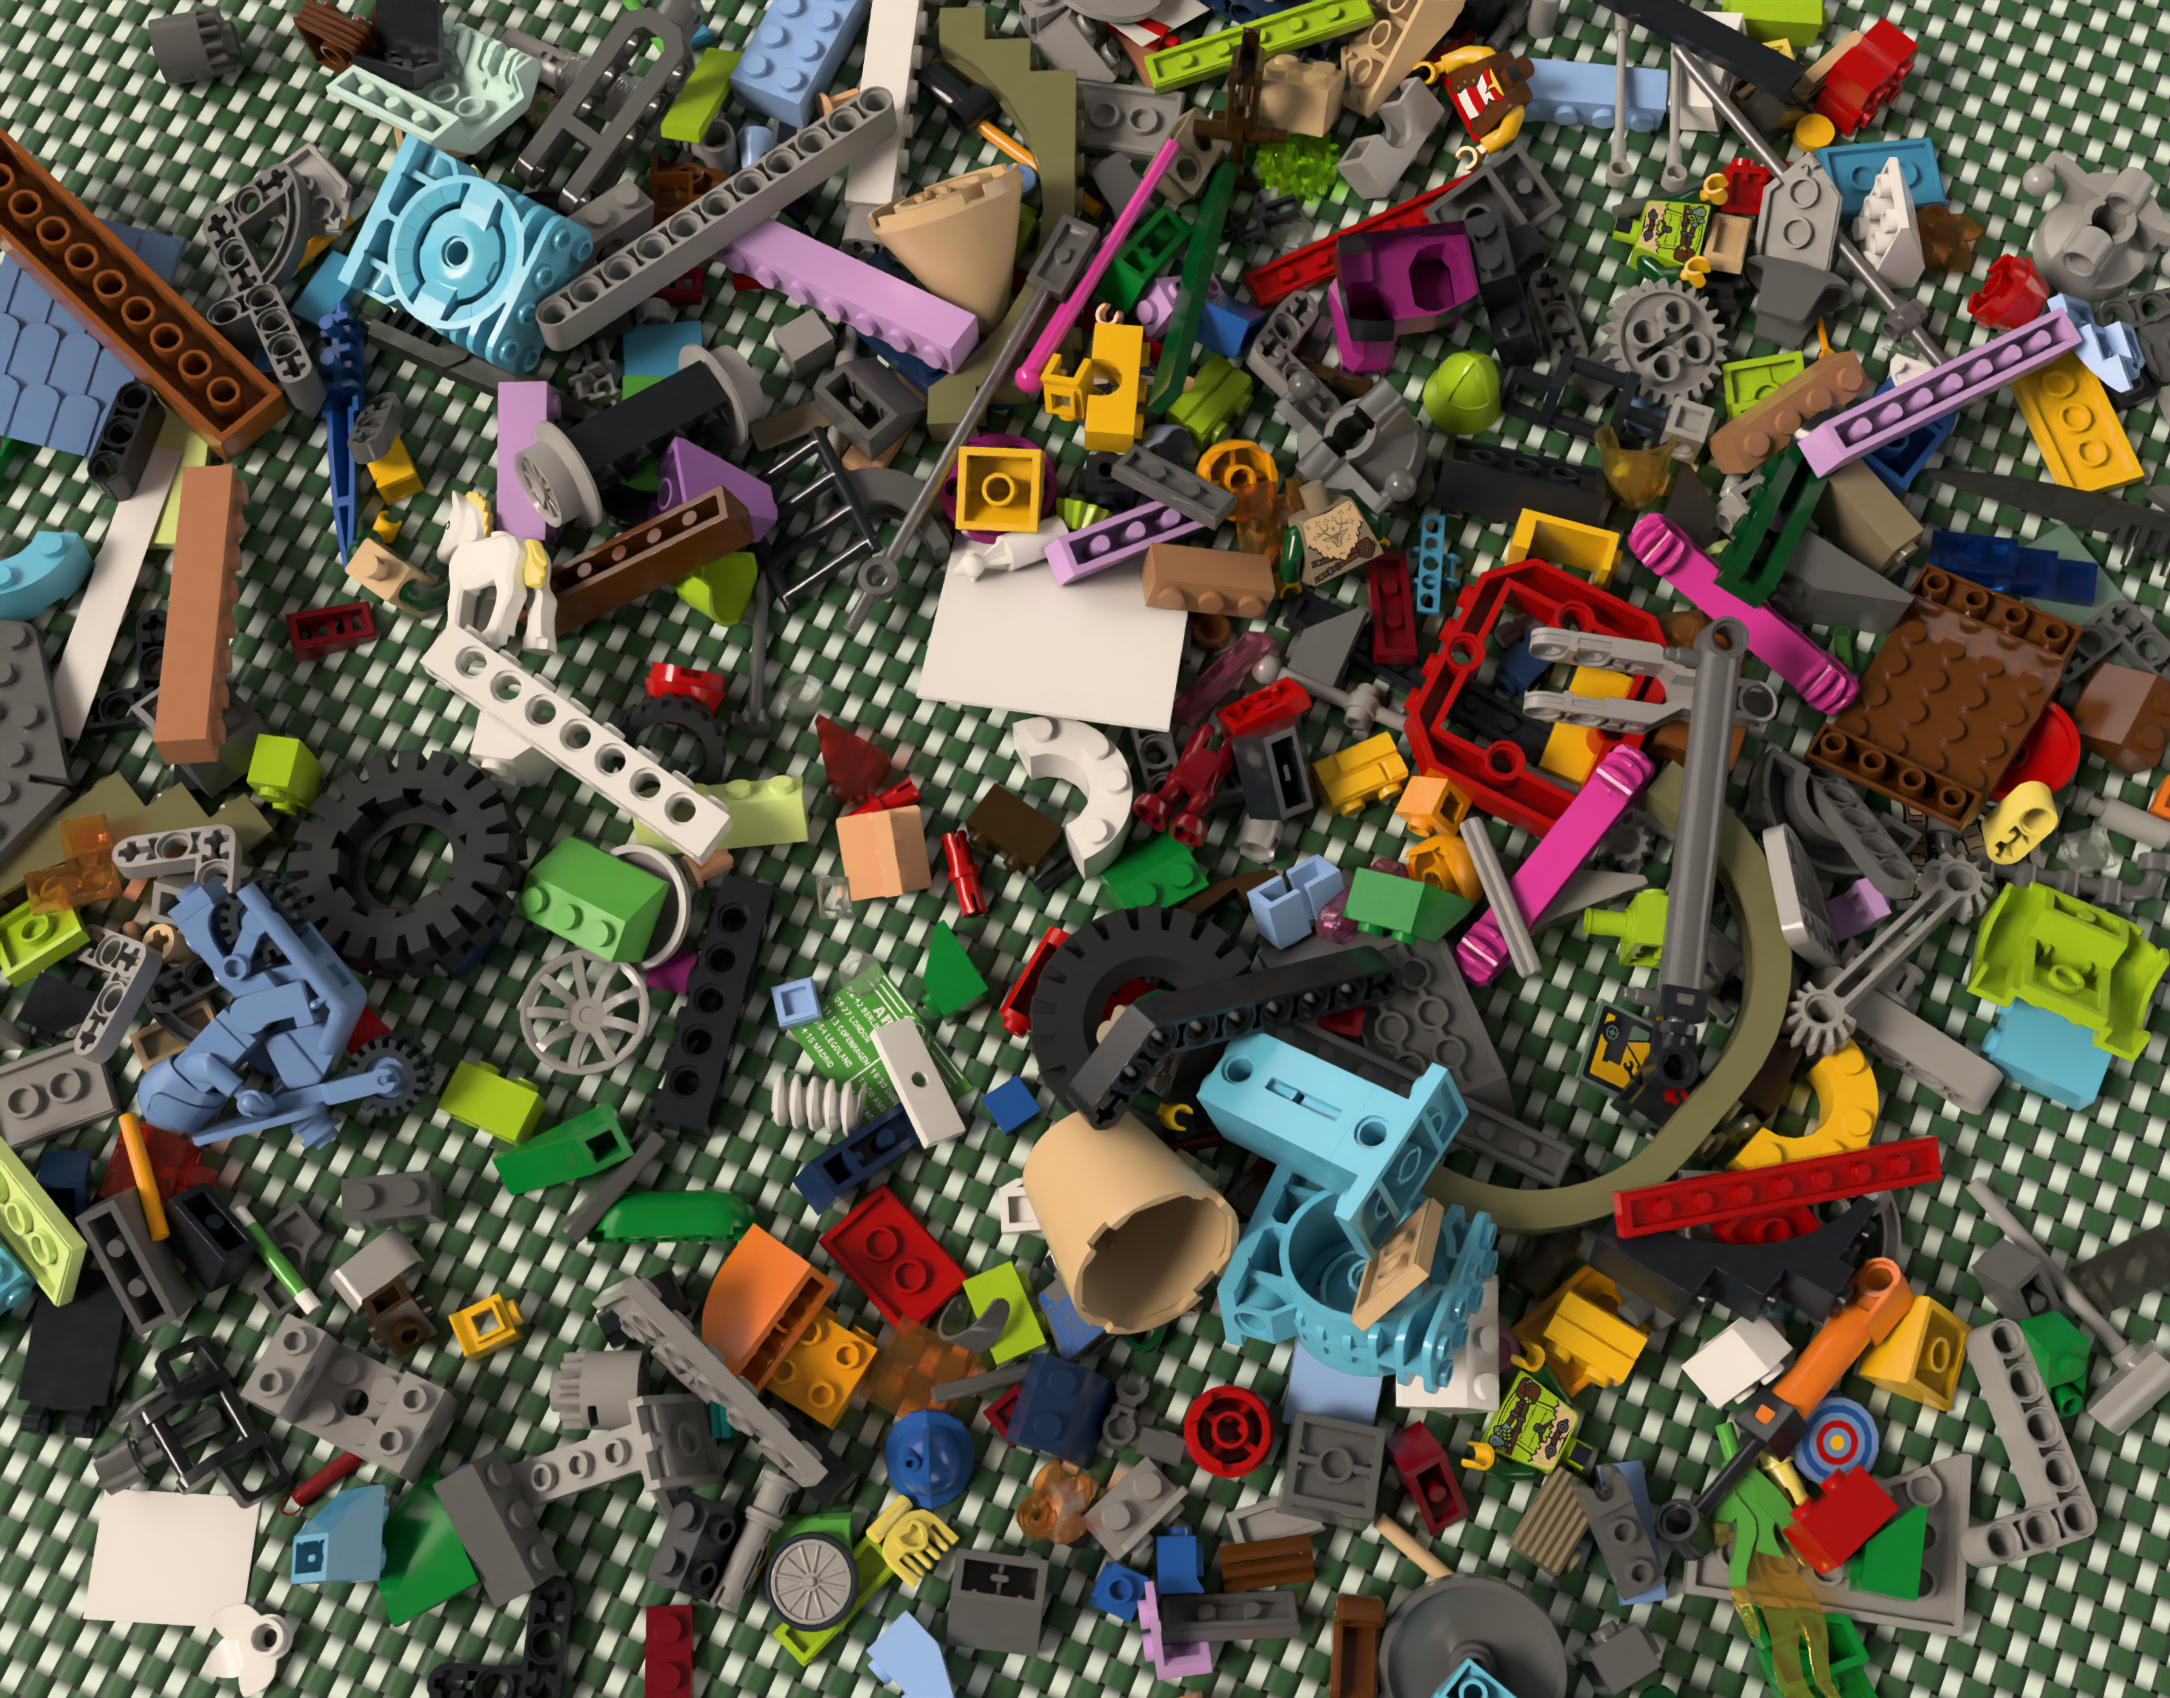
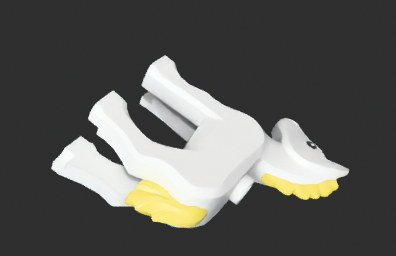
M453 490V509L448 517L445 533L437 550L438 561L443 565L449 566L450 595L446 627L451 621L462 629L466 625H470L487 638L486 646L492 650H499L500 646L507 645L508 638L514 637L517 620L525 603L528 619L522 650L540 656L557 654L555 636L557 599L550 588L551 560L542 543L535 539L525 540L508 532L494 531V518L490 512L491 505L486 497L482 496L480 492L469 491L466 495H462L460 492ZM478 660L472 662L469 666H484L486 662Z

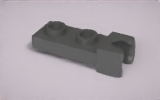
M1604 1463L1601 1466L1604 1481L1598 1491H1593L1589 1486L1584 1485L1583 1481L1579 1478L1572 1479L1571 1487L1580 1509L1585 1512L1587 1521L1618 1594L1627 1601L1665 1582L1666 1579L1634 1506V1498L1623 1473L1614 1464Z

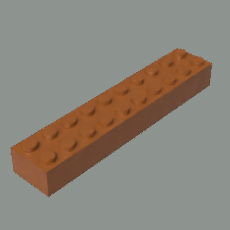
M0 127V248L134 376L146 383L153 393L227 464L286 417L288 411L283 393Z

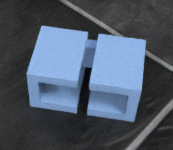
M1319 854L1286 871L1291 888L1289 893H1287L1284 880L1280 875L1247 892L1258 933L1279 950L1296 944L1301 938L1312 933V926L1315 925L1318 928L1327 926L1344 914L1348 898L1341 872Z

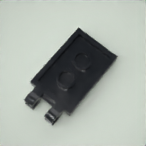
M81 1269L72 1302L60 1307L54 1305L40 1287L17 1397L18 1400L30 1402L23 1413L20 1431L49 1436L52 1427L53 1410L71 1411L66 1420L64 1435H70L74 1438L93 1439L96 1430L98 1408H112L129 1318L103 1270Z

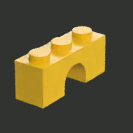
M1095 323L1092 350L1093 378L1110 380L1119 388L1109 395H1088L1085 422V450L1126 453L1134 445V438L1142 439L1144 414H1137V402L1145 403L1147 378H1140L1141 366L1149 367L1150 342H1143V326Z

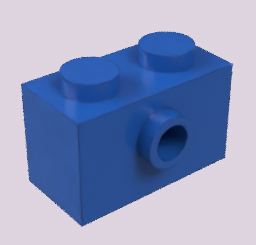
M1226 294L1205 303L1195 341L1205 345L1212 352L1235 359L1244 354L1245 347L1263 326L1268 313Z

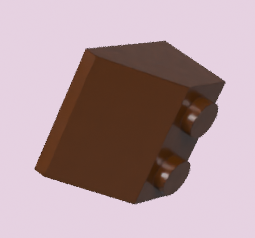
M2102 661L2096 663L2069 714L2077 728L2080 744L2127 775L2156 767L2170 741V683L2156 674Z

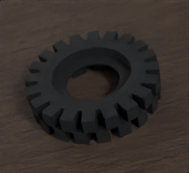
M420 750L399 751L397 767L383 755L365 762L369 779L362 781L353 770H350L336 780V785L344 795L340 800L336 801L324 792L320 795L310 809L321 821L319 824L301 821L293 840L304 851L289 853L286 871L296 881L288 884L287 887L297 886L301 890L296 895L299 901L306 898L309 904L303 908V912L311 913L310 922L349 969L367 976L369 971H371L381 980L395 981L400 980L402 969L413 980L434 975L433 960L439 959L447 969L467 960L461 945L468 940L479 950L495 936V933L486 925L488 920L492 917L506 923L516 904L506 893L507 891H522L527 872L518 861L528 859L527 842L519 832L523 827L516 812L490 779L485 777L477 767L464 759L458 763L451 754L433 750L429 760L426 759ZM417 824L428 825L443 832L450 841L453 861L447 879L439 890L435 889L413 905L406 907L385 905L371 895L365 879L366 865L372 851L384 837L399 828Z

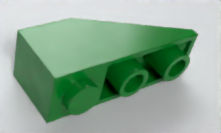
M612 1100L492 1157V1161L509 1193L513 1196L595 1174L634 1155L630 1134Z

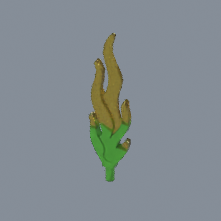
M1733 1422L1715 1426L1725 1458V1462L1721 1464L1722 1469L1741 1448ZM1752 1463L1713 1510L1712 1524L1717 1547L1726 1545L1732 1522L1734 1524L1735 1536L1728 1569L1729 1590L1734 1606L1750 1638L1753 1639L1760 1635V1627L1749 1600L1750 1592L1761 1608L1771 1637L1772 1665L1775 1681L1785 1698H1814L1805 1681L1800 1664L1798 1648L1800 1634L1808 1644L1810 1663L1817 1687L1826 1698H1841L1831 1681L1827 1627L1819 1602L1808 1585L1785 1558L1774 1536L1775 1525L1781 1533L1790 1555L1804 1570L1812 1567L1782 1533V1530L1794 1520L1789 1515L1793 1508L1780 1490L1759 1472Z

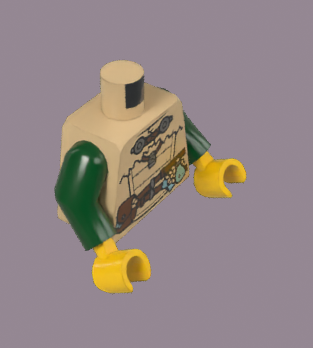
M381 511L373 528L365 531L348 546L346 551L348 565L345 568V572L388 603L423 619L428 611L449 600L450 582L446 580L438 582L389 546L383 544V542L392 543L395 540L402 521L390 523L386 521L389 512Z

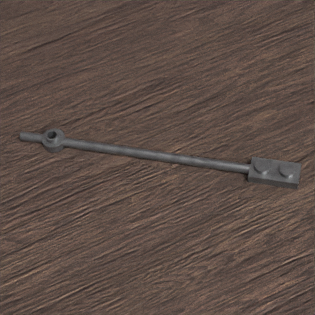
M1063 213L1026 278L1028 287L1035 289L1032 297L883 556H876L866 560L860 567L858 581L863 592L843 625V628L849 633L858 634L877 600H887L898 592L901 585V575L897 564L958 459L959 446L966 445L1050 296L1062 302L1065 299L1100 237L1099 228ZM877 578H888L884 585H874Z

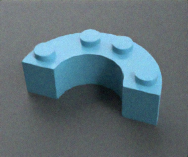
M37 531L31 544L15 556L0 561V619L26 621L47 613L44 609L45 607L56 602L61 597L66 601L81 587L89 575L94 561L78 533Z

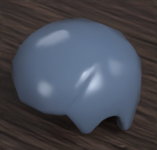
M1175 424L1151 425L1143 431L1142 439H1138L1136 444L1183 469L1180 457L1183 453L1192 450L1189 431L1182 425Z

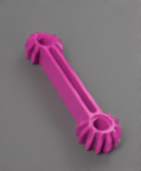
M1648 513L1643 520L1640 519L1632 528L1633 532L1627 539L1629 548L1636 554V558L1641 560L1647 568L1653 570L1656 575H1661L1713 620L1723 616H1732L1744 623L1749 632L1750 642L1748 649L1796 689V693L1805 698L1806 702L1811 703L1817 710H1822L1825 714L1833 715L1838 714L1843 708H1847L1855 699L1854 696L1860 691L1857 678L1850 673L1849 668L1844 666L1839 659L1833 657L1829 651H1824L1767 602L1763 601L1755 609L1715 585L1713 581L1720 569L1719 566L1715 565L1716 560L1691 540L1690 535L1685 533L1681 526H1677L1670 518H1665L1662 514Z
M1622 744L1617 746L1613 752L1608 753L1603 762L1599 763L1598 768L1591 775L1587 785L1508 883L1528 934L1539 923L1625 812L1631 810L1634 803L1640 799L1642 793L1648 788L1649 782L1653 779L1655 764L1639 749L1635 750L1628 744ZM1491 906L1478 923H1474L1472 928L1465 933L1464 938L1457 944V949L1452 954L1462 978L1467 983L1471 982L1477 988L1489 985L1494 978H1498L1499 974L1512 959Z

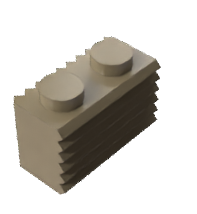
M1561 1466L1555 1467L1552 1473L1549 1474L1506 1546L1552 1577L1559 1576L1562 1570L1567 1574L1572 1571L1583 1550L1577 1547L1579 1541L1586 1531L1591 1535L1593 1534L1585 1512L1580 1509L1571 1487L1572 1479L1577 1477Z

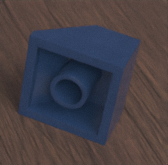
M1049 1353L1033 1354L1004 1441L1088 1471L1116 1384L1089 1368Z

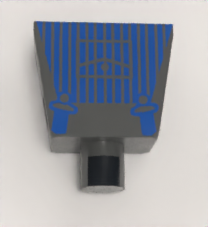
M1049 1254L1044 1261L1056 1280L1039 1294V1305L1061 1358L1071 1362L1090 1357L1117 1334H1109L1104 1327L1094 1324L1089 1326L1083 1321L1070 1299L1052 1254Z

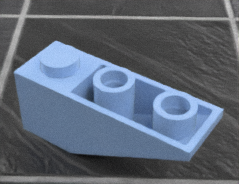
M905 1610L866 1650L873 1658L868 1667L884 1684L888 1685L894 1680L905 1692L901 1698H956L941 1644L910 1611Z

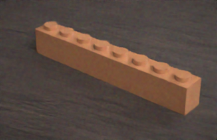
M233 464L184 467L153 739V743L166 765L218 762L219 745L225 744L226 728L222 714L223 709L229 707V691L225 682L226 673H231L233 668L229 641L236 636V623L232 610L233 604H238L239 588L235 580L236 571L242 569V553L239 547V538H243L246 532L242 506L247 505L249 500L247 484L244 480L240 481Z

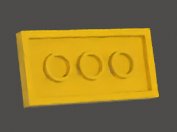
M2073 349L2055 362L2009 384L2055 484L2100 494L2137 483L2144 477L2145 474L2098 376L2080 360Z

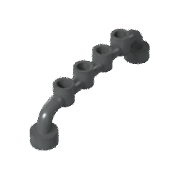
M1929 816L1927 834L1935 837V846L1939 856L1947 851L1956 859L1961 853L1955 849L1952 839L1962 837V831ZM2158 852L2138 854L2136 872L2145 876L2144 881L2138 885L2124 884L2123 881L2113 878L2096 879L2082 876L2079 872L2070 870L2053 871L2042 869L2036 864L2026 862L2002 865L1993 862L1988 855L1965 854L1966 861L1970 863L1981 860L1979 871L1992 873L1989 886L1994 885L1995 877L2009 879L2011 884L2020 887H2028L2031 881L2052 887L2076 899H2079L2080 893L2095 895L2094 905L2104 909H2120L2122 901L2141 902L2151 898L2159 890L2163 878L2170 877V855Z

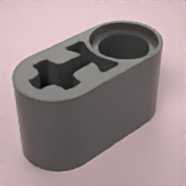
M1117 152L1085 168L1086 183L1095 200L1103 205L1102 211L1112 227H1114L1141 182L1121 152ZM1150 198L1135 222L1153 213Z

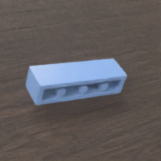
M1529 58L1534 65L1535 72L1526 82L1533 94V98L1524 109L1525 117L1523 122L1545 121L1556 122L1559 125L1578 124L1595 126L1600 129L1615 128L1616 65ZM1626 66L1625 129H1632L1636 132H1658L1666 111L1668 70Z

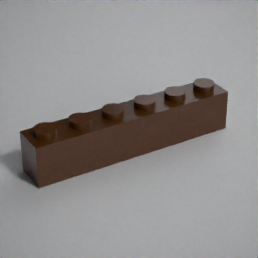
M721 484L552 568L550 588L557 599L555 614L556 638L754 542L749 509ZM524 603L518 621L527 627L528 616Z

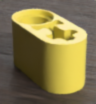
M2038 781L2020 784L1983 818L1981 829L1988 857L1993 862L2002 865L2018 862L2055 829L2058 817L2051 791L2047 785Z

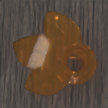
M1933 204L1919 210L1916 218L1925 264L1923 271L1931 270L1937 263L1949 271H1968L1971 267V252L1968 242L1976 240L1984 233L1981 226L1972 217L1963 213L1951 214L1947 208L1941 205ZM1928 223L1933 224L1936 228L1929 226Z
M1053 1459L1040 1469L1033 1480L1032 1495L1026 1497L1018 1507L1016 1519L1023 1534L1037 1541L1048 1538L1058 1545L1068 1544L1080 1538L1087 1529L1086 1522L1080 1513L1087 1509L1092 1500L1094 1479L1085 1474L1064 1477L1063 1469L1058 1460Z

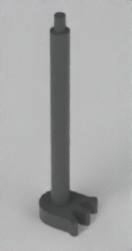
M764 570L760 571L759 580L756 582L748 710H744V715L730 712L729 725L733 726L740 735L749 738L766 737L770 734L771 727L770 718L767 716L766 711L762 710L770 582L767 581L768 575Z

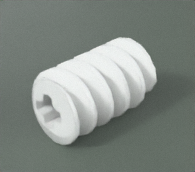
M778 1071L773 1087L771 1111L774 1113L777 1126L784 1127L791 1117L792 1125L795 1129H802L808 1120L810 1130L819 1132L825 1122L828 1134H836L842 1125L843 1133L848 1137L857 1131L861 1123L865 1107L866 1086L863 1084L858 1095H853L852 1084L846 1081L840 1093L836 1092L834 1079H829L824 1090H820L818 1078L812 1076L808 1086L802 1087L801 1075L796 1073L790 1085L785 1084L784 1072Z

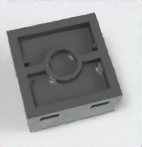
M1296 1411L1289 1424L1285 1452L1288 1453L1285 1475L1279 1487L1276 1513L1365 1531L1374 1520L1386 1429Z

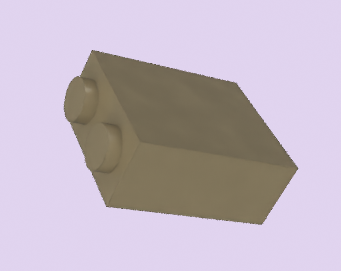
M1861 458L1849 463L1829 477L1810 516L1811 520L1836 548L1887 580L1894 577L1906 566L1904 561L1917 551L1919 547L1915 543L1925 530Z

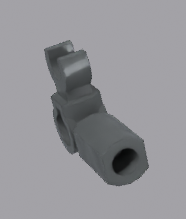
M1121 1374L1115 1385V1396L1118 1403L1110 1406L1108 1415L1103 1422L1101 1433L1103 1442L1108 1448L1117 1451L1131 1446L1137 1448L1135 1452L1137 1454L1179 1467L1186 1444L1184 1436L1144 1424L1143 1428L1137 1426L1140 1414L1136 1411V1407L1142 1405L1147 1399L1149 1383L1144 1381L1140 1392L1132 1396L1124 1390L1127 1375Z

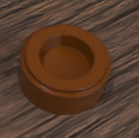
M1198 613L1192 621L1191 639L1195 646L1202 651H1220L1228 645L1231 639L1232 625L1227 615Z

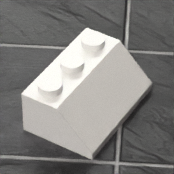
M1493 1275L1492 1278L1486 1277L1482 1285L1484 1287L1482 1305L1477 1314H1470L1467 1322L1469 1324V1334L1464 1349L1462 1351L1456 1349L1452 1358L1454 1370L1449 1386L1447 1388L1440 1387L1437 1394H1431L1424 1390L1423 1377L1416 1375L1410 1386L1398 1384L1396 1375V1407L1453 1414L1500 1411L1498 1275ZM1427 1278L1423 1281L1424 1294L1431 1288Z

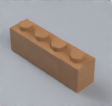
M1854 351L1826 354L1705 439V442L1722 474L1749 473L1770 458L1772 454H1776L1786 447L1792 435L1815 414L1825 409L1832 413L1834 411L1832 409L1833 404L1839 403L1844 406L1872 385Z

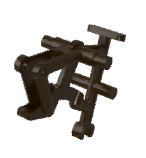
M1243 27L1242 43L1235 46L1232 53L1228 75L1226 110H1213L1211 121L1194 119L1193 135L1208 136L1209 139L1232 141L1230 163L1237 166L1238 170L1233 190L1259 192L1262 181L1259 178L1244 176L1248 143L1286 145L1288 129L1272 128V125L1258 124L1266 51L1260 46L1261 28ZM1236 81L1237 85H1239L1237 104L1235 103ZM1254 86V88H1253L1252 104L1249 105V103H1250V95H1251V87Z

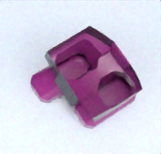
M1464 220L1338 236L1333 256L1336 278L1328 288L1327 302L1341 371L1354 375L1379 372L1380 378L1385 377L1392 368L1394 344L1397 335L1417 333L1421 337H1426L1427 331L1449 328L1450 334L1454 333L1461 325L1463 313L1478 303L1479 287Z

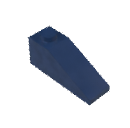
M902 1102L811 1160L792 1180L817 1216L846 1198L921 1142Z

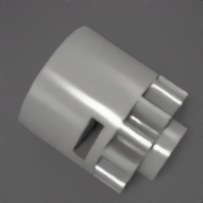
M645 1350L564 1353V1362L560 1364L561 1370H554L550 1380L551 1410L553 1412H560L559 1419L563 1421V1430H614L632 1424L628 1400L650 1395L648 1355Z

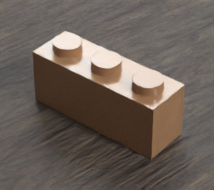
M1151 542L1141 569L1146 607L1264 619L1275 594L1270 557L1268 555Z

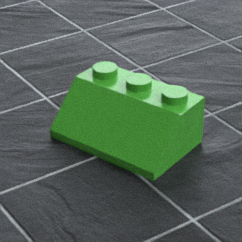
M568 835L528 872L514 912L610 962L642 963L671 883L574 835Z

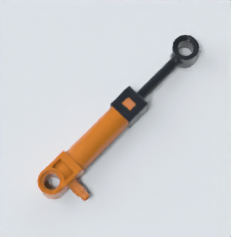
M1885 1257L1873 1258L1860 1266L1848 1283V1286L1852 1287L1854 1292L1844 1310L1840 1313L1833 1309L1835 1314L1772 1390L1768 1391L1761 1387L1735 1418V1423L1747 1440L1698 1500L1693 1504L1686 1499H1673L1660 1507L1655 1519L1657 1532L1679 1558L1685 1561H1696L1704 1558L1714 1546L1715 1534L1709 1524L1711 1521L1708 1516L1762 1451L1780 1463L1787 1458L1810 1430L1805 1420L1869 1342L1878 1347L1899 1320L1910 1310L1914 1300L1913 1291L1899 1266L1893 1260ZM1890 1285L1887 1289L1880 1291L1883 1287ZM1691 1525L1685 1533L1680 1534L1682 1529Z

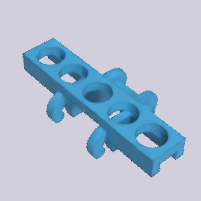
M1423 514L1421 519L1420 547L1410 549L1411 558H1417L1418 554H1420L1418 578L1409 580L1410 589H1415V586H1417L1415 616L1429 614L1432 617L1438 618L1441 588L1452 591L1461 586L1460 580L1455 579L1456 565L1462 563V558L1455 555V553L1443 554L1445 516ZM1434 521L1438 523L1437 533L1427 531L1428 522ZM1435 540L1437 548L1426 547V541ZM1423 561H1434L1435 564H1438V568L1432 571L1427 570L1423 566ZM1442 565H1447V577H1441ZM1422 597H1433V607L1426 608L1422 606Z

